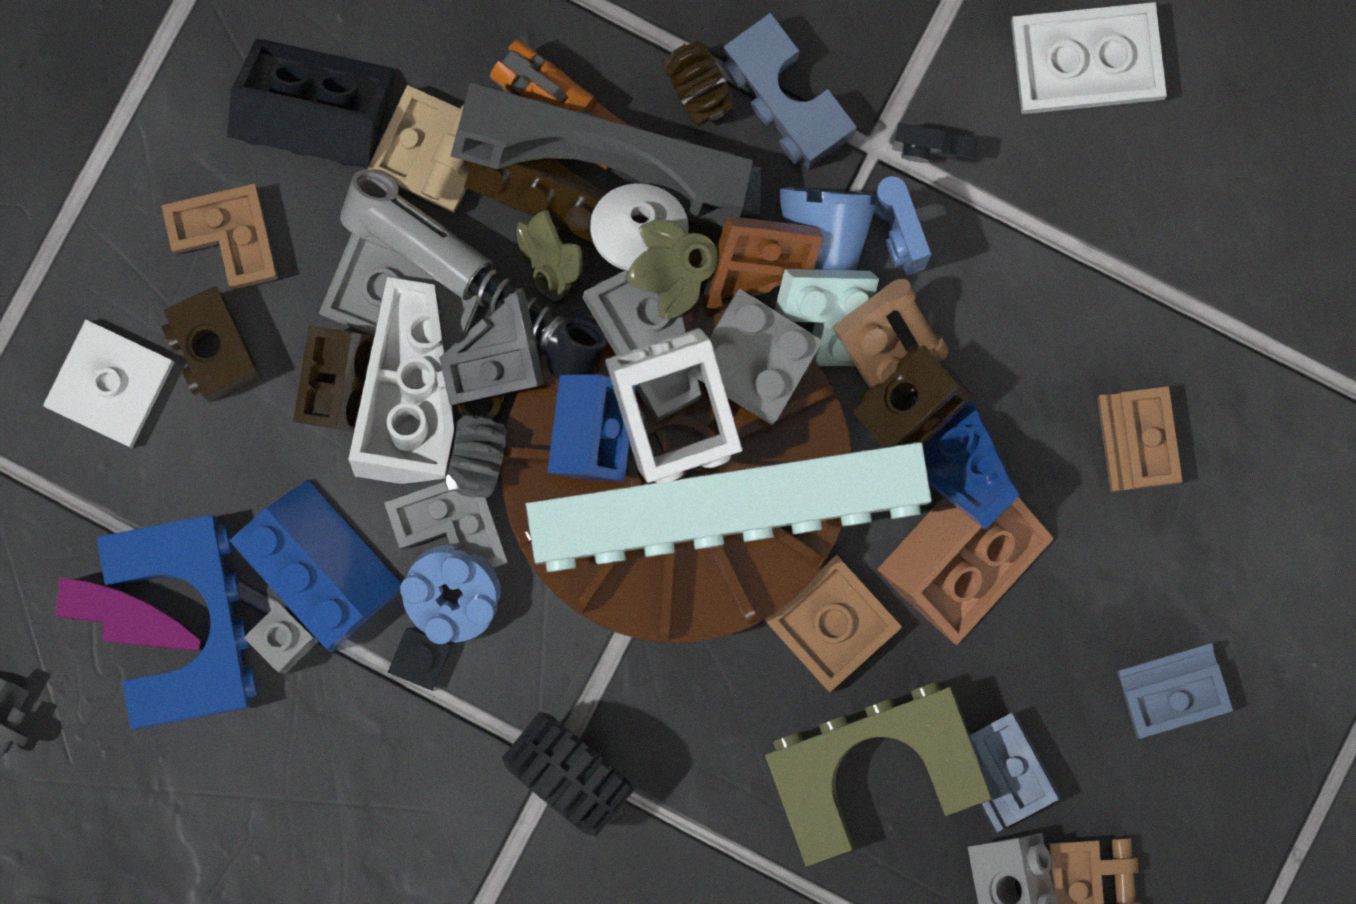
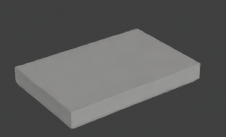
M354 233L351 234L319 311L320 316L375 337L387 277L435 285L444 353L455 343L461 342L467 337L479 308L478 296H473L469 300H463L376 237H363Z

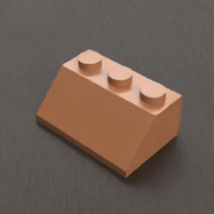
M943 497L877 570L906 601L951 642L958 645L1054 538L1019 497L986 529H983Z

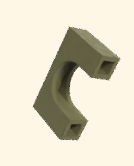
M937 681L912 690L911 694L914 700L895 707L891 698L866 707L865 711L868 717L849 724L847 716L844 715L820 724L821 735L804 741L801 732L773 742L776 751L766 754L765 757L806 867L855 848L838 801L836 775L846 753L865 739L889 737L902 741L913 748L922 758L928 769L945 816L993 798L952 687L941 690L940 684Z

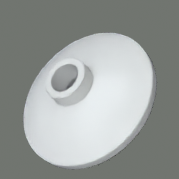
M649 184L623 185L607 193L596 205L591 217V238L600 255L612 265L628 271L634 260L648 249L639 231V226L645 223H636L632 220L633 217H645L649 219L647 222L657 219L670 220L678 224L688 234V219L682 205L673 195L659 187Z

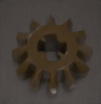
M696 40L688 45L684 44L673 50L674 53L663 59V70L693 123L698 126L709 121L712 123L723 117L724 113L734 108V96L704 43Z

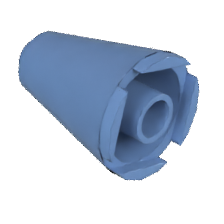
M781 188L780 202L783 222L819 227L824 236L814 269L857 270L876 208L877 194L850 191L848 194V192L831 189Z

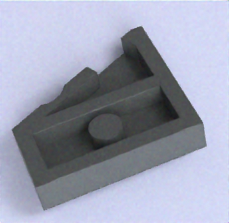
M525 292L513 293L504 299L505 303L488 318L478 322L469 330L468 336L464 340L455 343L439 357L450 405L545 384Z

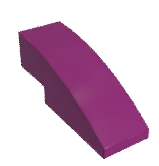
M60 578L55 616L63 619L104 623L102 641L201 652L206 645V641L185 624L145 601L91 582Z

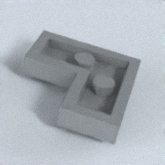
M445 482L384 503L401 550L446 534L450 545L457 546L455 550L464 551L469 555L473 551L486 559L493 569L509 564L486 498L476 496L471 498L460 495L458 492L447 489Z

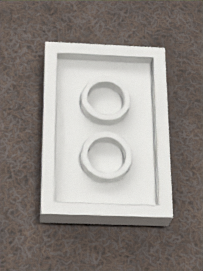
M1156 2L1012 17L1011 26L1021 114L1149 102L1166 98Z

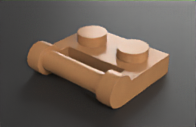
M898 279L891 282L832 327L869 388L883 383L897 370L898 362L907 353L918 350L923 345L939 355L943 360L948 354V347L943 338L933 333L914 301L916 293L906 279ZM893 310H898L917 341L907 351L886 318Z

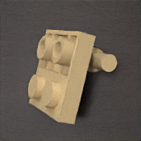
M407 85L367 170L383 172L396 182L399 189L455 214L467 188L464 185L472 162L450 156L464 105L459 109Z

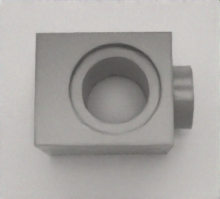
M280 603L244 637L278 673L286 674L318 642L308 628L286 606Z

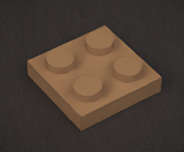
M837 555L817 572L810 583L792 601L764 620L829 693L902 628Z

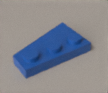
M973 399L922 446L928 485L983 529H986L1020 496Z

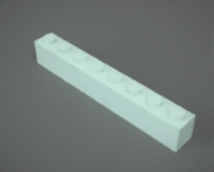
M921 442L675 480L668 483H656L526 503L535 564H546L547 572H556L577 568L575 559L595 556L596 565L625 561V551L644 548L645 557L675 553L674 544L694 541L695 549H704L724 545L723 536L743 533L744 542L773 538L772 528L792 525L793 534L823 530L821 521L841 518L842 527L872 522L870 513L890 510L891 519L916 516L921 514L920 505L930 503L931 497Z

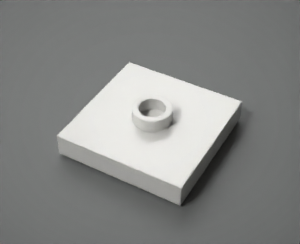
M85 320L43 406L127 447L133 448L174 362Z

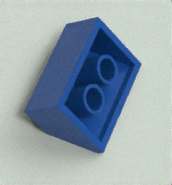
M309 480L266 507L229 540L324 648L331 652H334L392 600L401 589V582Z

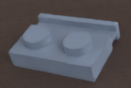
M1212 643L1116 671L1122 685L1123 695L1137 739L1233 711L1219 664H1217L1213 652Z
M1015 711L970 735L993 795L991 800L983 802L982 805L997 832L1062 798Z

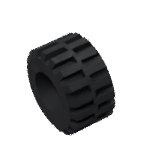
M539 712L502 756L504 765L510 773L562 817L587 835L597 837L634 792L633 786L627 777L551 714Z

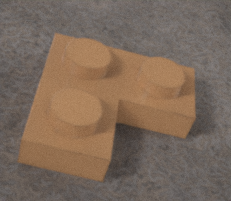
M255 183L161 205L171 252L174 255L219 244L228 285L231 290L278 279L259 191Z

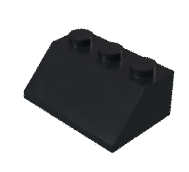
M255 39L231 88L227 137L243 140L251 145H265L288 150L296 155H310L333 160L345 166L368 168L379 141L395 69Z

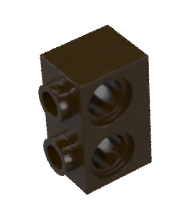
M309 326L293 422L349 432L355 431L374 337L349 331Z

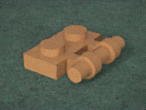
M1113 839V859L1100 860L1099 841L1048 844L1051 856L1050 877L1053 893L1057 897L1059 904H1104L1102 875L1114 874L1117 903L1114 904H1141V902H1136L1134 873H1139L1138 858H1133L1132 839Z

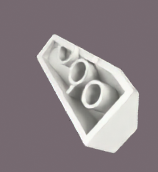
M387 277L348 459L355 477L398 484L446 478L455 428L452 406L449 404L439 359L444 354L434 284Z

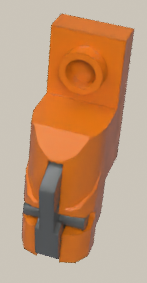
M516 39L508 47L509 54L502 63L498 61L491 71L490 79L501 86L507 93L528 99L544 100L550 105L576 112L591 113L597 118L627 125L597 103L596 97L572 80L554 64L544 59L520 39ZM597 164V165H599L601 168H603L605 171H607V170L609 169V167H606V166L601 165V164Z

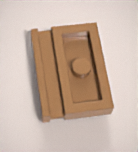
M1169 386L1099 395L1097 401L1110 493L1182 483Z

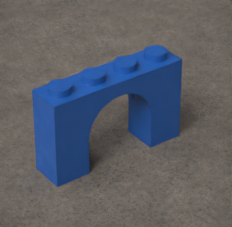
M207 515L96 537L105 585L115 588L162 578L182 579L192 584L201 593L210 613L211 625L208 640L201 653L191 663L175 671L122 681L130 729H149L253 708L251 697L258 696V686L253 667L246 668L242 649L249 648L250 644L244 639L248 634L245 620L237 621L234 602L241 600V593L236 572L228 573L225 554L232 553V543L229 541L231 537L227 524L220 525L217 517Z

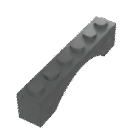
M474 83L469 84L450 155L454 158L495 169L518 162L543 158L576 159L601 164L623 172L643 184L653 185L667 191L682 205L688 222L723 231L727 216L740 217L753 160L739 157L729 151L713 150L692 144L682 138L666 137L644 131L635 125L615 123L597 118L591 113L568 110L550 105L544 100L528 99L503 92L497 87L481 86Z

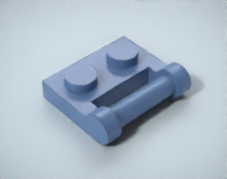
M886 177L878 186L874 214L878 219L888 223L890 238L886 239L891 259L895 267L903 264L905 273L908 276L925 270L931 252L906 184L899 177Z

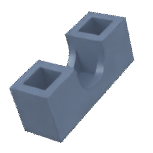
M769 13L724 46L726 62L722 64V67L736 87L739 88L744 84L755 99L750 104L760 120L766 126L773 122L783 135L779 143L791 161L796 164L801 160L809 170L855 137L857 127L828 89L815 99L807 102L793 101L783 94L779 87L778 79L786 69L798 61L799 50L773 15Z

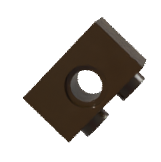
M217 286L211 287L163 310L169 323L163 325L162 330L173 352L181 349L189 366L181 370L193 395L201 393L211 403L262 379L225 296ZM207 335L218 336L220 339V349L217 354L210 358L199 357L197 353L199 341Z
M923 345L918 350L907 353L898 362L897 370L883 383L876 384L867 390L861 399V404L852 412L883 448L921 442L923 446L975 396L939 355ZM917 391V402L912 408L904 411L905 399L909 394Z

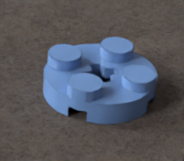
M452 545L437 546L422 553L411 566L400 589L408 616L421 631L425 632L427 638L436 644H445L449 641L463 642L473 639L484 632L498 609V601L501 594L498 576L489 562L473 551L469 555L464 551L455 550L457 546ZM447 584L451 590L460 589L462 595L458 598V603H451L443 598L441 595L443 592L442 585Z

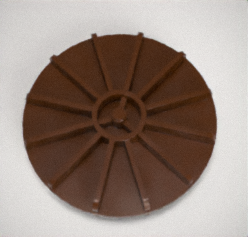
M699 295L697 302L692 308L682 314L685 332L700 328L709 338L730 301L722 300L723 306L714 309L707 308L703 295ZM593 315L590 316V317H588V318H590V319L596 321ZM609 342L606 344L594 375L610 377L605 359L614 357L616 354ZM545 353L540 358V364L545 384L519 390L510 411L506 426L507 441L501 464V481L506 511L516 540L531 567L560 600L578 614L618 634L660 643H692L732 635L756 625L783 608L810 583L823 566L835 545L842 528L841 518L821 521L823 530L793 534L792 525L772 528L773 538L744 542L743 533L723 536L724 545L711 548L695 549L694 541L675 543V553L645 557L644 548L625 551V561L596 565L595 556L575 559L577 568L547 572L546 564L536 565L526 503L656 484L655 481L647 483L638 470L630 441L624 482L583 481L548 473L559 379L550 372L547 366L548 356ZM812 359L773 425H770L727 398L742 451L730 455L731 458L728 462L716 467L705 468L699 465L684 470L683 476L677 480L850 454V438L843 410L834 389L816 361ZM698 380L701 393L698 401L658 422H655L638 391H635V399L653 457L720 435L705 383Z

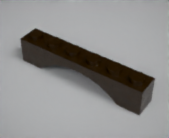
M555 158L523 161L500 169L472 162L464 185L467 189L532 217L539 212L548 210L555 227L590 242H593L590 232L593 211L602 197L608 193L571 172ZM642 216L632 218L636 223H645L649 220ZM688 222V233L705 235L714 243L716 249L718 248L722 235L721 230ZM694 249L689 254V263L691 266L696 267L700 264L702 257L699 250ZM708 278L701 282L700 289L705 291ZM733 296L724 299L727 301H731Z

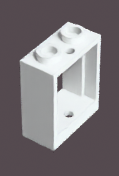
M700 328L605 359L638 470L647 483L655 481V483L661 484L677 480L683 476L684 470L699 465L705 468L722 465L730 460V455L742 451L710 339ZM700 364L720 435L653 457L632 386Z

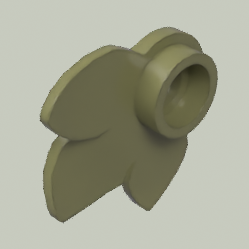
M544 210L535 215L529 223L524 220L518 222L517 240L524 259L534 270L533 280L538 291L552 301H559L569 295L570 291L576 287L577 279L581 277L583 269L581 247L576 244H562L549 211Z
M652 220L639 226L641 238L648 249L634 260L625 276V280L641 290L659 293V316L663 319L674 318L691 309L697 302L701 282L709 278L716 269L718 253L714 243L705 235L698 233L687 234L678 224L670 220ZM694 249L699 250L702 257L700 264L696 267L691 266L689 263V254Z

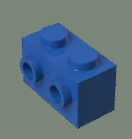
M560 375L548 473L583 481L624 482L629 437L611 378L604 375ZM633 385L632 389L635 396L636 385Z

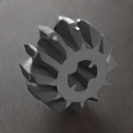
M463 415L458 420L446 478H444L447 489L471 498H475V496L488 498L493 493L499 472L501 471L504 448L507 441V431L504 424L493 421L492 418L476 415V417Z

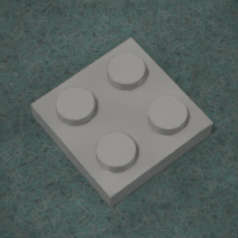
M741 289L736 292L709 337L727 398L770 425H773L778 419L823 342ZM700 364L692 366L688 373L705 383Z

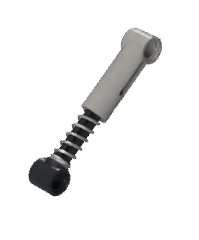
M361 170L353 175L340 214L343 226L350 232L363 237H376L463 300H469L473 296H478L479 305H490L492 314L495 312V309L497 310L505 303L504 299L510 294L523 292V288L515 290L510 287L509 279L502 281L496 277V269L492 270L493 261L398 195V186L390 176L376 170ZM535 297L530 300L526 298L534 336L537 338L535 341L536 344L540 345L541 349H544L545 355L548 356L547 366L550 372L557 379L560 378V375H594L608 342L598 323L583 316H571L566 319L563 316L553 317L549 314V307L542 309L536 305Z

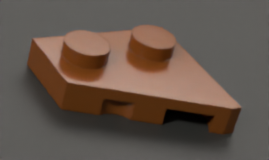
M727 216L717 248V266L713 274L708 278L703 294V300L707 308L714 309L723 306L721 299L734 296L739 289L744 292L748 291L752 297L770 292L774 287L781 285L785 269L813 270L824 238L819 227Z

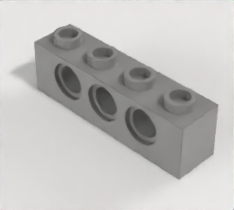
M1042 833L991 841L968 847L978 904H1059L1057 897L1053 893L1049 872L1051 856L1049 850L1044 845ZM1016 879L1019 881L1022 887L1021 897L1017 894L1015 889Z

